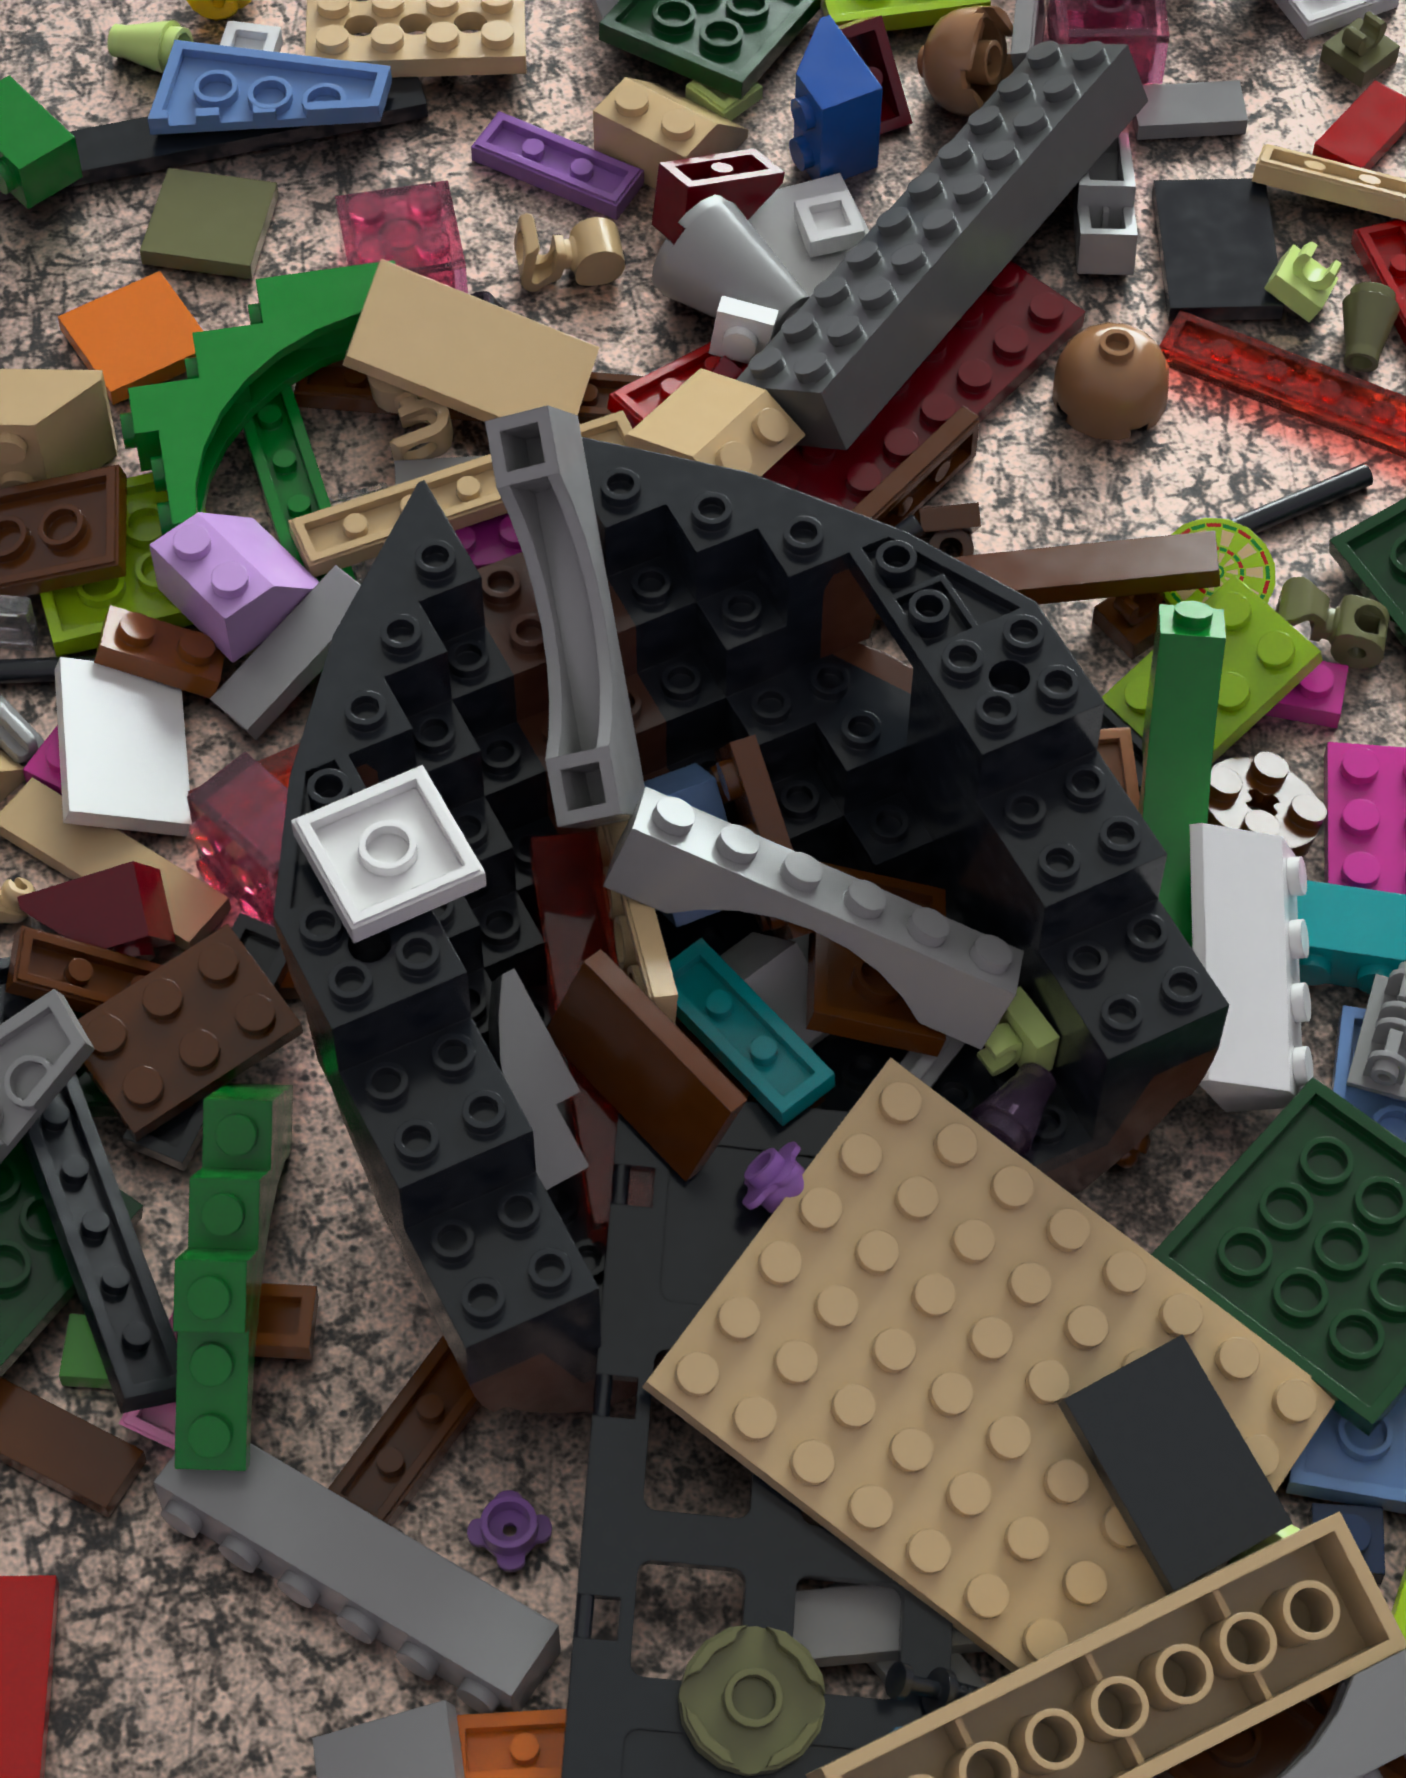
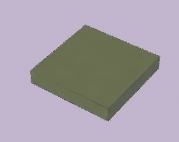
M168 168L140 248L142 264L253 279L279 197L277 182Z

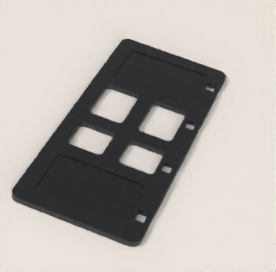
M746 1101L703 1169L687 1182L618 1112L600 1310L602 1347L598 1348L596 1357L561 1778H807L805 1774L888 1734L895 1727L904 1726L928 1714L923 1707L922 1696L911 1693L903 1700L825 1694V1714L821 1730L800 1759L776 1773L749 1777L718 1769L695 1750L681 1726L677 1696L682 1680L642 1677L637 1675L631 1667L637 1573L642 1566L647 1564L736 1573L741 1577L744 1585L741 1626H758L765 1629L766 1627L785 1631L791 1637H793L795 1598L798 1582L812 1579L891 1587L898 1592L901 1599L898 1661L910 1664L914 1675L927 1678L930 1672L937 1667L951 1670L953 1623L868 1562L823 1526L808 1524L801 1515V1509L753 1472H751L749 1511L741 1518L653 1510L644 1501L652 1395L644 1390L642 1386L654 1371V1360L658 1356L669 1352L773 1214L769 1213L761 1204L751 1210L743 1205L742 1201L748 1192V1187L744 1184V1174L747 1167L763 1151L775 1148L779 1152L784 1145L794 1141L801 1147L796 1161L806 1170L849 1112L806 1108L782 1126L759 1102ZM630 1171L654 1173L651 1207L628 1205ZM613 1380L637 1382L634 1419L610 1417ZM595 1599L619 1601L616 1641L591 1639Z

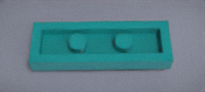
M702 938L669 961L678 992L676 1017L782 1126L835 1087V1073Z

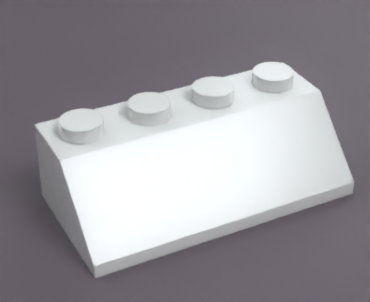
M1206 823L1189 824L1192 950L1229 1003L1218 1051L1199 1085L1225 1112L1285 1108L1313 1077L1311 1051L1308 1046H1302L1301 1022H1309L1311 1019L1310 992L1306 982L1300 983L1299 959L1308 958L1309 955L1307 925L1304 919H1298L1297 896L1306 895L1307 875L1303 857H1296L1282 836Z

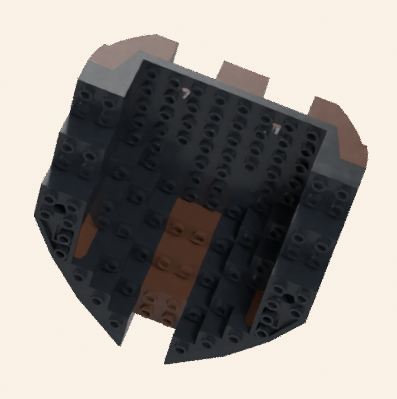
M582 437L644 781L697 763L709 773V767L717 763L714 755L715 751L730 742L756 735L793 851L806 853L817 861L946 889L947 918L981 933L996 936L1007 944L1023 950L1024 954L1018 987L1021 986L1060 1036L1053 1069L1031 1082L1016 1063L1003 1073L991 1076L977 1057V1052L980 1049L965 1043L932 1089L1070 1194L1074 1195L1083 1191L1137 1145L1166 1117L1180 1100L1193 1094L1205 1077L1218 1051L1229 1009V1003L1158 899L1167 859L1166 851L1097 751L1105 707L1104 700L1036 601L904 530L746 471ZM423 480L418 482L332 637L289 777L273 914L275 929L295 989L304 1004L318 1062L332 1088L341 1117L358 1154L379 1209L474 1396L482 1406L493 1413L505 1407L520 1411L542 1413L587 1412L593 1410L596 1357L598 1348L602 1347L600 1310L618 1111L560 1052L581 1092L557 1104V1107L590 1167L546 1190L536 1172L533 1129L489 1050L488 1020L492 982L514 968L547 1028L583 962L600 949L607 954L592 895L596 827L589 829L557 827L545 761L549 731L547 663L537 604L523 552L477 569L427 483ZM877 613L912 667L885 652L860 644V642L870 638ZM423 765L486 874V887L357 943H353L294 837L291 820ZM730 802L723 804L728 822L737 824ZM722 910L676 927L661 912L656 911L669 961L700 938L720 956L752 932L773 936L771 930L761 931L756 917L752 913ZM809 934L788 939L797 942L808 962ZM829 1034L811 1048L835 1073V1087L826 1093V1100L817 1106L816 1109L849 1112L890 1057L897 1063H900L908 1051ZM630 1171L628 1205L651 1207L654 1173ZM662 1354L654 1360V1370L666 1354ZM613 1380L611 1407L636 1396L637 1382Z

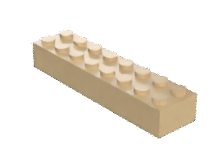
M1339 1511L805 1775L807 1778H1152L1405 1649L1406 1640Z

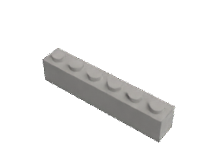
M251 1443L250 1466L246 1471L175 1469L174 1454L154 1481L162 1509L161 1516L178 1532L191 1538H195L200 1532L220 1545L219 1551L238 1568L253 1573L258 1567L278 1579L277 1585L280 1590L296 1603L307 1608H312L315 1602L337 1615V1623L351 1636L367 1644H371L376 1638L396 1650L398 1661L412 1673L427 1680H431L436 1674L457 1687L456 1693L458 1697L469 1707L481 1714L494 1713L495 1711H522L561 1652L558 1624Z

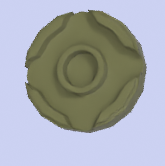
M748 1625L729 1627L704 1641L685 1667L677 1697L681 1726L695 1750L718 1769L749 1777L776 1773L801 1758L821 1730L825 1709V1687L823 1674L809 1650L788 1633L771 1627H766L765 1629L758 1626L747 1627Z

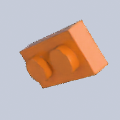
M566 1709L457 1715L465 1778H561Z

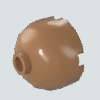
M998 6L966 7L951 11L941 17L927 36L925 45L919 50L917 66L919 74L924 78L925 85L936 104L956 116L969 118L997 90L998 84L1013 72L1011 54H1007L1005 38L1012 37L1013 25L1006 11Z
M1106 322L1093 325L1074 336L1060 354L1055 367L1052 400L1056 409L1059 404L1060 408L1067 414L1066 422L1076 431L1096 439L1122 440L1130 438L1132 430L1141 428L1148 424L1147 430L1152 428L1164 413L1169 391V365L1157 342L1145 331L1125 323Z

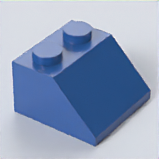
M830 15L820 18L796 72L795 98L791 100V112L794 119V138L789 142L791 157L796 167L800 171L806 170L812 180L840 173L843 180L878 167L883 87Z

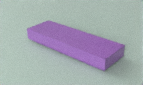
M500 111L471 146L472 161L615 220L620 217L644 184V170Z

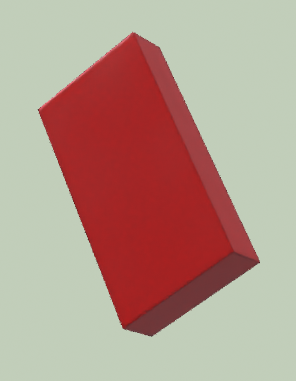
M1374 80L1315 142L1312 155L1371 170L1406 132V96Z

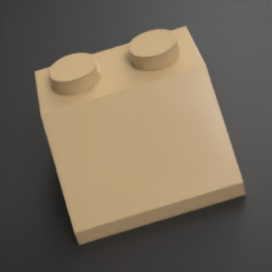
M625 77L593 110L594 150L644 170V184L656 189L660 162L736 151L748 138V129L657 83Z
M700 368L622 439L629 447L746 471L761 477L806 434L767 390Z
M0 369V489L98 469L117 456L118 444L103 370Z

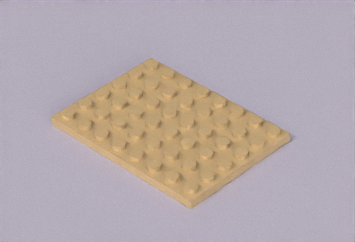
M891 1057L802 1174L804 1180L803 1191L798 1196L785 1197L642 1386L644 1390L864 1559L953 1623L954 1628L1011 1672L1167 1596L1058 1403L1183 1334L1274 1492L1277 1491L1335 1404V1401L1311 1379V1375ZM1230 1560L1224 1562L1223 1564L1217 1566L1216 1568L1210 1570L1209 1572L1203 1574L1202 1576L1196 1578L1195 1580L1189 1582L1181 1588L1226 1567Z

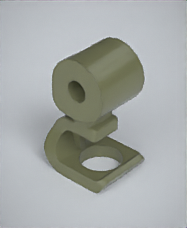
M1292 577L1283 584L1275 611L1292 626L1309 621L1311 626L1309 640L1320 642L1321 639L1328 640L1331 644L1330 652L1334 660L1340 664L1348 665L1349 668L1367 669L1381 663L1384 659L1390 613L1384 605L1370 598L1350 594L1344 596L1336 608H1330V598L1327 594L1318 589L1306 577Z

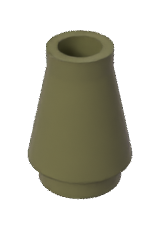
M1361 282L1354 285L1350 290V294L1342 301L1345 339L1344 364L1354 371L1371 372L1378 367L1380 355L1400 312V307L1396 302V294L1390 287L1377 282Z

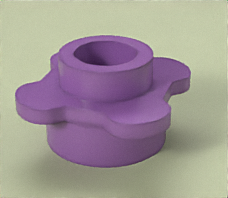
M796 1142L787 1143L779 1152L775 1148H769L760 1153L749 1164L744 1174V1184L748 1187V1192L742 1201L747 1209H754L761 1204L769 1213H773L785 1197H795L803 1191L804 1180L802 1174L805 1169L796 1161V1157L801 1150V1147Z
M506 1490L498 1493L487 1504L481 1518L470 1522L467 1535L472 1546L477 1548L484 1547L497 1558V1565L501 1570L516 1572L524 1567L525 1556L536 1544L546 1543L550 1539L552 1525L547 1516L542 1514L536 1515L532 1505L523 1499L518 1492ZM513 1526L516 1528V1533L513 1536H506L503 1533L504 1528Z

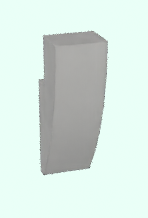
M1120 133L1072 189L1077 274L1134 275L1138 240L1134 210L1136 183L1129 134Z
M513 968L495 979L491 985L488 1020L489 1050L533 1129L536 1172L545 1189L548 1190L590 1167L557 1107V1104L581 1091L516 970Z

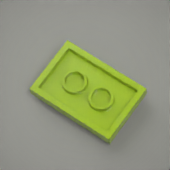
M1233 575L1204 602L1212 608L1224 609L1226 632L1212 764L1323 661L1321 651L1236 575ZM1153 650L1102 696L1105 704L1141 737H1143Z

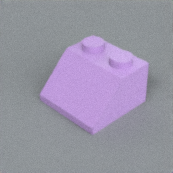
M198 512L149 544L158 589L202 633L209 636L215 643V646L232 663L262 644L319 583L254 518Z

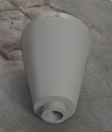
M713 195L701 200L685 213L678 222L685 228L684 232L675 244L667 238L665 239L653 265L652 283L664 296L715 319L722 296L779 310L773 338L781 330L782 324L793 316L810 298L739 208L721 195Z

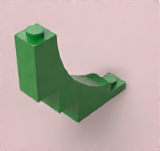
M1182 601L1176 605L1159 604L1142 737L1143 776L1138 811L1167 853L1158 899L1192 948L1189 824L1208 823L1214 738L1226 632L1224 609L1212 608L1199 601Z

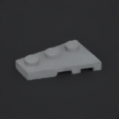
M55 989L0 1024V1164L95 1050L64 995Z

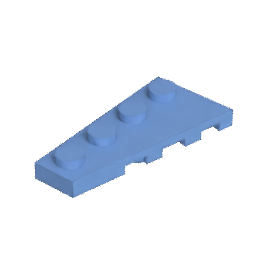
M174 40L148 116L150 135L380 122L392 84L391 66Z

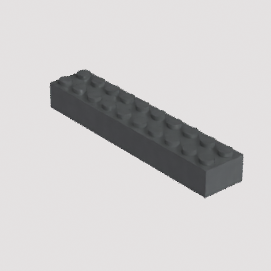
M1045 41L1033 46L1018 67L998 84L997 90L982 107L969 116L968 122L955 137L940 148L937 157L928 167L908 184L907 190L892 207L878 217L876 224L865 237L846 253L845 259L829 277L815 287L813 294L802 307L782 324L781 330L767 346L751 358L748 367L736 380L765 389L806 434L796 445L847 450L1145 106L1148 98L1128 44H1103L1100 41H1091L1084 44H1058L1055 41Z

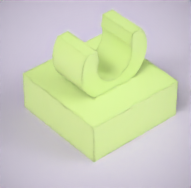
M1313 241L1305 244L1302 249L1293 244L1281 257L1264 287L1266 291L1307 322H1310L1323 308L1338 280L1337 275L1342 264L1337 259L1327 269L1312 258L1318 246Z
M1019 986L1017 987L1016 996L985 1043L986 1048L977 1052V1057L991 1076L1003 1073L1016 1063L1031 1082L1053 1069L1060 1036L1023 988Z

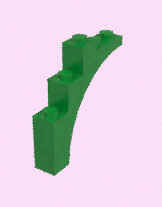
M395 260L388 261L395 264ZM379 262L256 279L259 303L248 304L250 325L192 333L196 357L184 358L187 380L128 388L131 412L120 414L125 449L137 448L141 472L152 470L156 492L167 491L169 501L157 503L162 536L196 513H204L210 483L227 448L256 413L286 388L318 369L345 358Z
M227 1083L204 1098L202 1168L189 1178L188 1248L175 1259L173 1332H178L175 1469L246 1471L250 1466L253 1379L261 1285L277 1186L284 1163L292 1151L293 1085Z

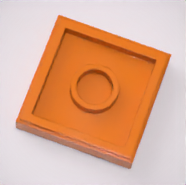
M161 271L58 316L60 330L87 369L103 370L108 399L112 405L128 399V388L163 383L185 373L184 358L196 357L192 333L203 331Z

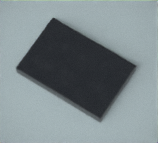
M1252 178L1154 180L1152 199L1168 321L1282 319L1284 304L1264 289L1278 264L1267 185L1252 182Z
M1183 1334L1058 1403L1167 1595L1293 1524Z

